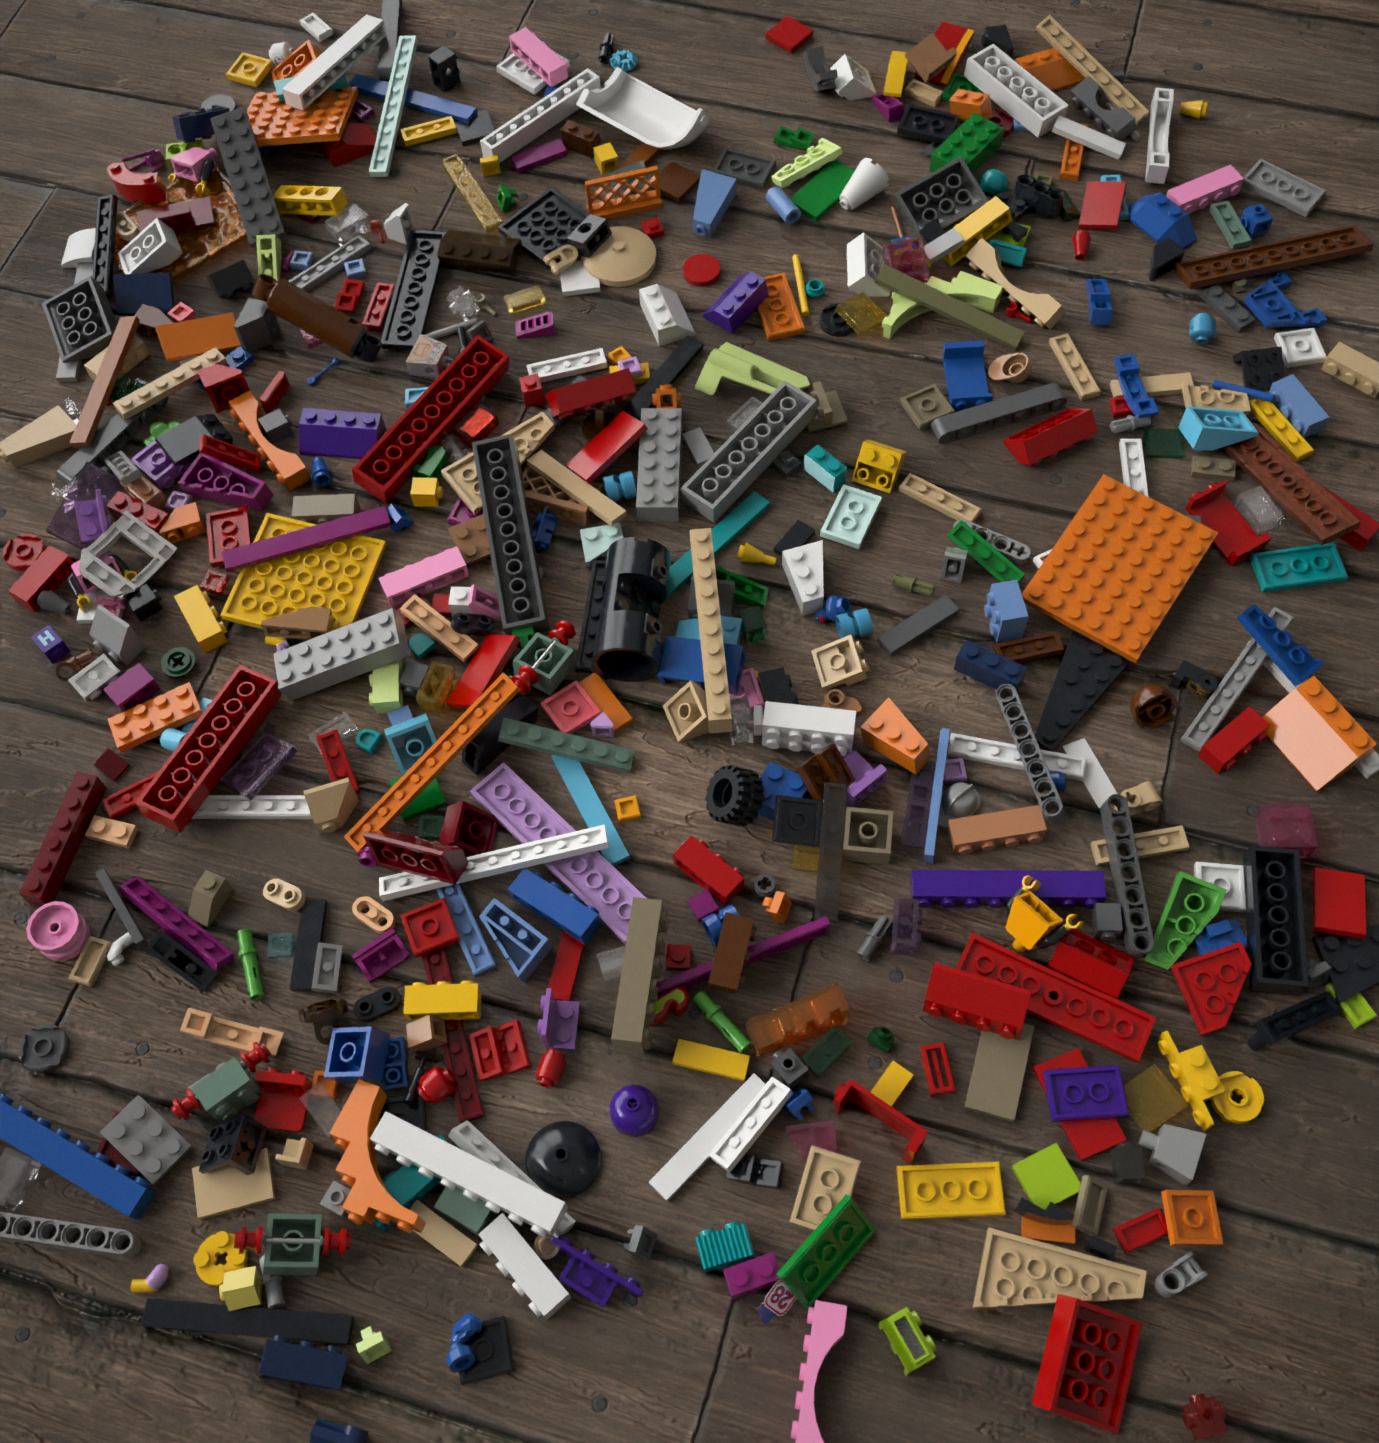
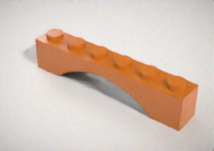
M250 391L229 401L232 409L229 412L234 421L238 420L240 422L238 425L244 434H249L247 437L253 447L257 445L260 457L268 460L266 463L272 473H277L276 478L282 486L285 484L289 491L311 480L306 466L297 454L275 447L263 436L258 419L264 415L259 403Z

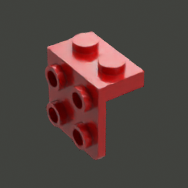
M267 1068L266 1071L257 1070L255 1080L262 1088L254 1120L266 1126L267 1129L291 1132L302 1131L310 1100L312 1082L305 1073L300 1071H291L290 1074L281 1073V1070L275 1068Z

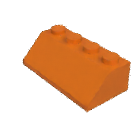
M1055 48L1015 59L1016 63L1052 92L1078 85L1085 79Z

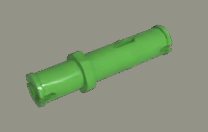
M242 929L236 935L240 947L238 954L243 962L249 1000H259L265 996L257 961L258 949L254 946L252 930Z
M704 990L694 997L693 1002L706 1014L705 1018L717 1026L740 1054L745 1053L752 1046V1042L723 1013V1008L720 1005H716Z

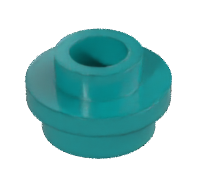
M812 279L806 285V293L809 296L819 297L824 294L825 286L821 280Z

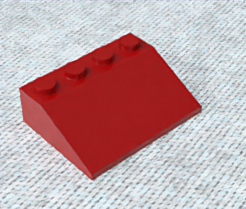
M1058 1294L1032 1405L1118 1434L1143 1322L1074 1297Z

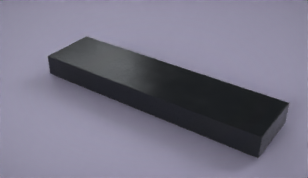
M306 899L301 907L289 988L291 991H311L317 946L319 942L322 943L327 909L326 899Z

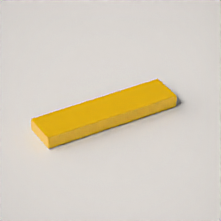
M1256 398L1249 401L1252 414L1295 462L1313 454L1314 449L1273 403Z

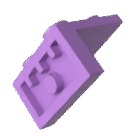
M97 489L96 500L74 502L81 544L93 543L111 526L110 516L105 515L108 508L106 495H101V490Z
M854 750L843 759L856 781L847 788L846 792L838 795L849 807H855L884 784L887 775V769L882 764L873 768Z
M547 988L546 996L542 995L540 1008L543 1010V1019H539L537 1029L538 1034H541L540 1040L544 1042L546 1050L554 1049L576 1052L581 1004L576 1001L556 1000L552 988Z

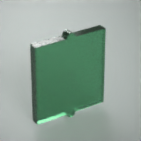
M1144 428L1145 440L1143 445L1146 450V458L1183 459L1182 446L1184 441H1182L1179 429Z

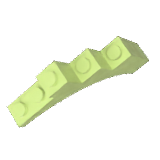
M960 271L956 278L953 277L951 283L933 276L930 277L927 283L924 282L976 309L991 313L995 311L999 304L1003 291V286ZM892 292L893 305L890 315L886 316L882 322V328H884L883 337L890 339L907 321L931 310Z

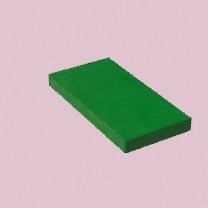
M834 160L791 196L790 199L802 214L816 222L840 201L839 196L853 175L854 170L838 160Z
M846 1194L776 1275L799 1303L808 1310L873 1235L876 1229L853 1198Z

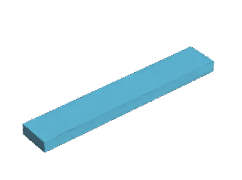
M551 755L587 827L592 828L605 825L609 848L600 850L602 856L612 866L630 859L622 840L580 762Z

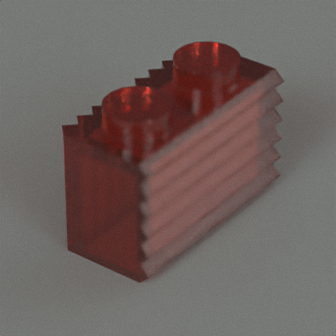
M479 402L476 406L470 407L462 419L455 421L452 427L454 436L473 449L472 442L485 439L499 425L498 416L495 411Z

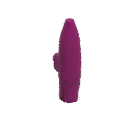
M293 249L287 257L282 258L281 261L284 264L281 270L283 272H287L290 268V262L296 249Z

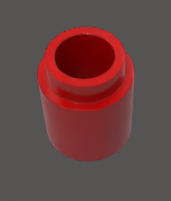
M547 1049L546 1054L542 1055L535 1075L539 1085L545 1088H552L559 1084L566 1064V1055L554 1049Z

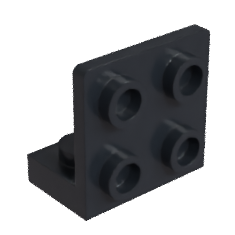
M1282 346L1241 351L1233 355L1234 363L1241 362L1244 387L1254 390L1270 389L1273 382L1285 378Z
M246 1114L214 1126L208 1134L209 1140L201 1156L199 1172L204 1174L225 1165H230L246 1175L253 1174L267 1127Z

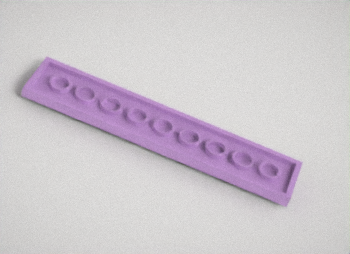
M504 762L470 790L471 795L490 814L494 815L497 821L521 844L576 831ZM598 851L543 863L586 907L589 904L599 911L598 915L602 923L626 945L633 897L646 898Z

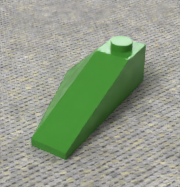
M1179 871L1176 874L1154 932V946L1146 954L1144 961L1168 970L1218 913L1227 889Z

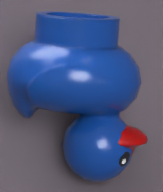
M830 595L826 600V610L819 609L816 611V621L821 624H826L829 619L835 622L836 615L850 613L849 600L846 597L840 598L836 595Z

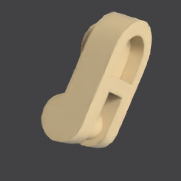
M564 245L547 254L543 261L551 267V272L554 275H558L562 270L577 261L578 251L572 245Z

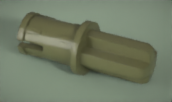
M896 572L892 579L893 586L909 590V593L915 591L932 596L935 591L934 585L919 581L916 576L909 577Z

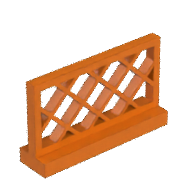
M658 166L585 181L587 211L589 214L609 220L663 208L660 196ZM654 173L650 180L645 179L648 174ZM630 178H636L632 184L627 183ZM612 182L618 183L614 188L609 187V184ZM640 182L646 184L642 189L637 188ZM593 186L600 187L596 192L590 190V187ZM622 186L628 188L624 193L618 191ZM650 187H652V188L655 189V190L646 192ZM604 190L610 192L606 197L600 195ZM632 191H634V192L637 193V194L628 196ZM614 195L619 196V198L611 199ZM596 199L601 200V202L593 203Z

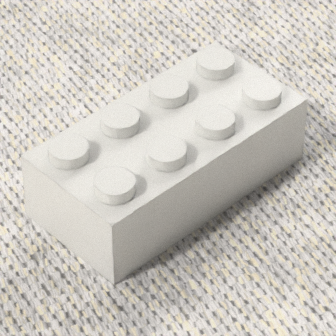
M766 701L762 723V746H767L770 749L786 748L795 752L801 750L811 751L816 754L830 744L835 743L842 757L852 752L856 711Z

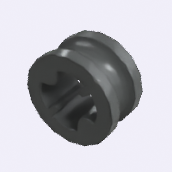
M768 874L758 875L754 881L755 893L763 898L771 896L775 891L774 878ZM765 881L768 882L766 890H762L761 886H758L762 885Z

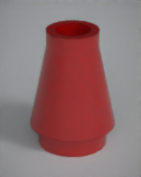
M1080 230L1074 234L1072 242L1075 259L1083 261L1087 256L1091 236L1088 231Z

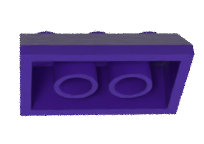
M753 272L739 276L703 314V318L733 334L769 295L766 279Z

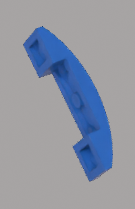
M1135 355L1115 356L1114 363L1119 385L1132 413L1138 418L1158 415L1159 411L1153 397H1148L1140 378V366Z

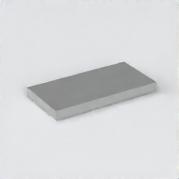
M1261 158L1243 177L1242 186L1304 217L1309 215L1326 194V190Z

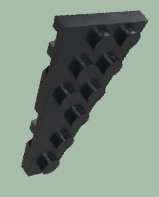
M1073 630L1035 733L1039 747L1043 750L1054 752L1127 668L1130 661Z
M1379 925L1366 927L1364 939L1329 933L1314 935L1312 941L1320 962L1326 961L1331 967L1328 983L1332 984L1335 992V1001L1338 1006L1357 994L1363 993L1366 989L1379 984Z

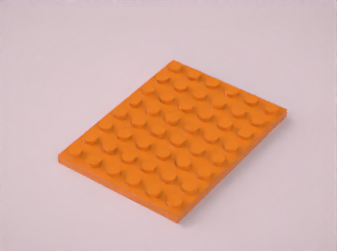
M1103 474L1023 591L1024 603L1136 664L1215 540L1218 532Z

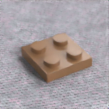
M484 514L448 528L455 546L458 547L467 566L491 557Z

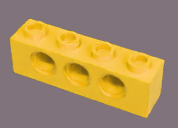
M281 185L274 193L280 214L338 216L348 204L342 187Z

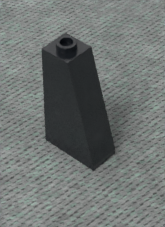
M522 694L506 705L462 750V763L476 775L480 774L511 745L498 741L503 717L533 725L537 721L538 714L536 703Z

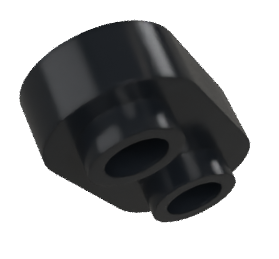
M456 613L450 625L459 634L486 636L491 634L494 622L487 615Z
M391 986L384 987L358 999L354 1004L353 1011L359 1021L369 1023L396 1011L402 1003V997L396 988ZM387 995H392L389 1001H384ZM369 1005L367 1011H362L363 1006Z

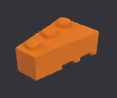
M889 697L860 727L863 743L915 775L930 760L928 743Z

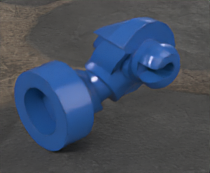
M472 1313L465 1314L453 1326V1335L450 1339L452 1345L446 1357L451 1372L464 1371L475 1361L472 1348L464 1345L469 1337L474 1335L475 1332H480L482 1328V1320L479 1317H474Z

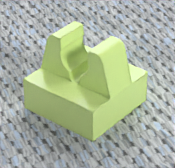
M371 1326L361 1330L363 1341L357 1343L356 1347L358 1353L367 1364L392 1351L388 1340L381 1331L373 1332Z

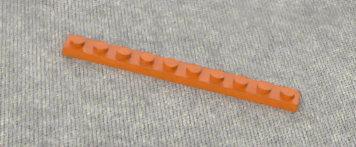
M504 672L344 836L357 852L363 850L364 847H368L363 837L365 832L385 830L521 690Z

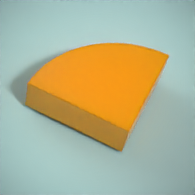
M622 346L606 354V360L615 365H618L617 361L632 358Z

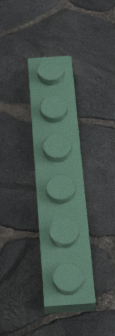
M504 717L498 737L500 742L625 773L631 771L635 751Z

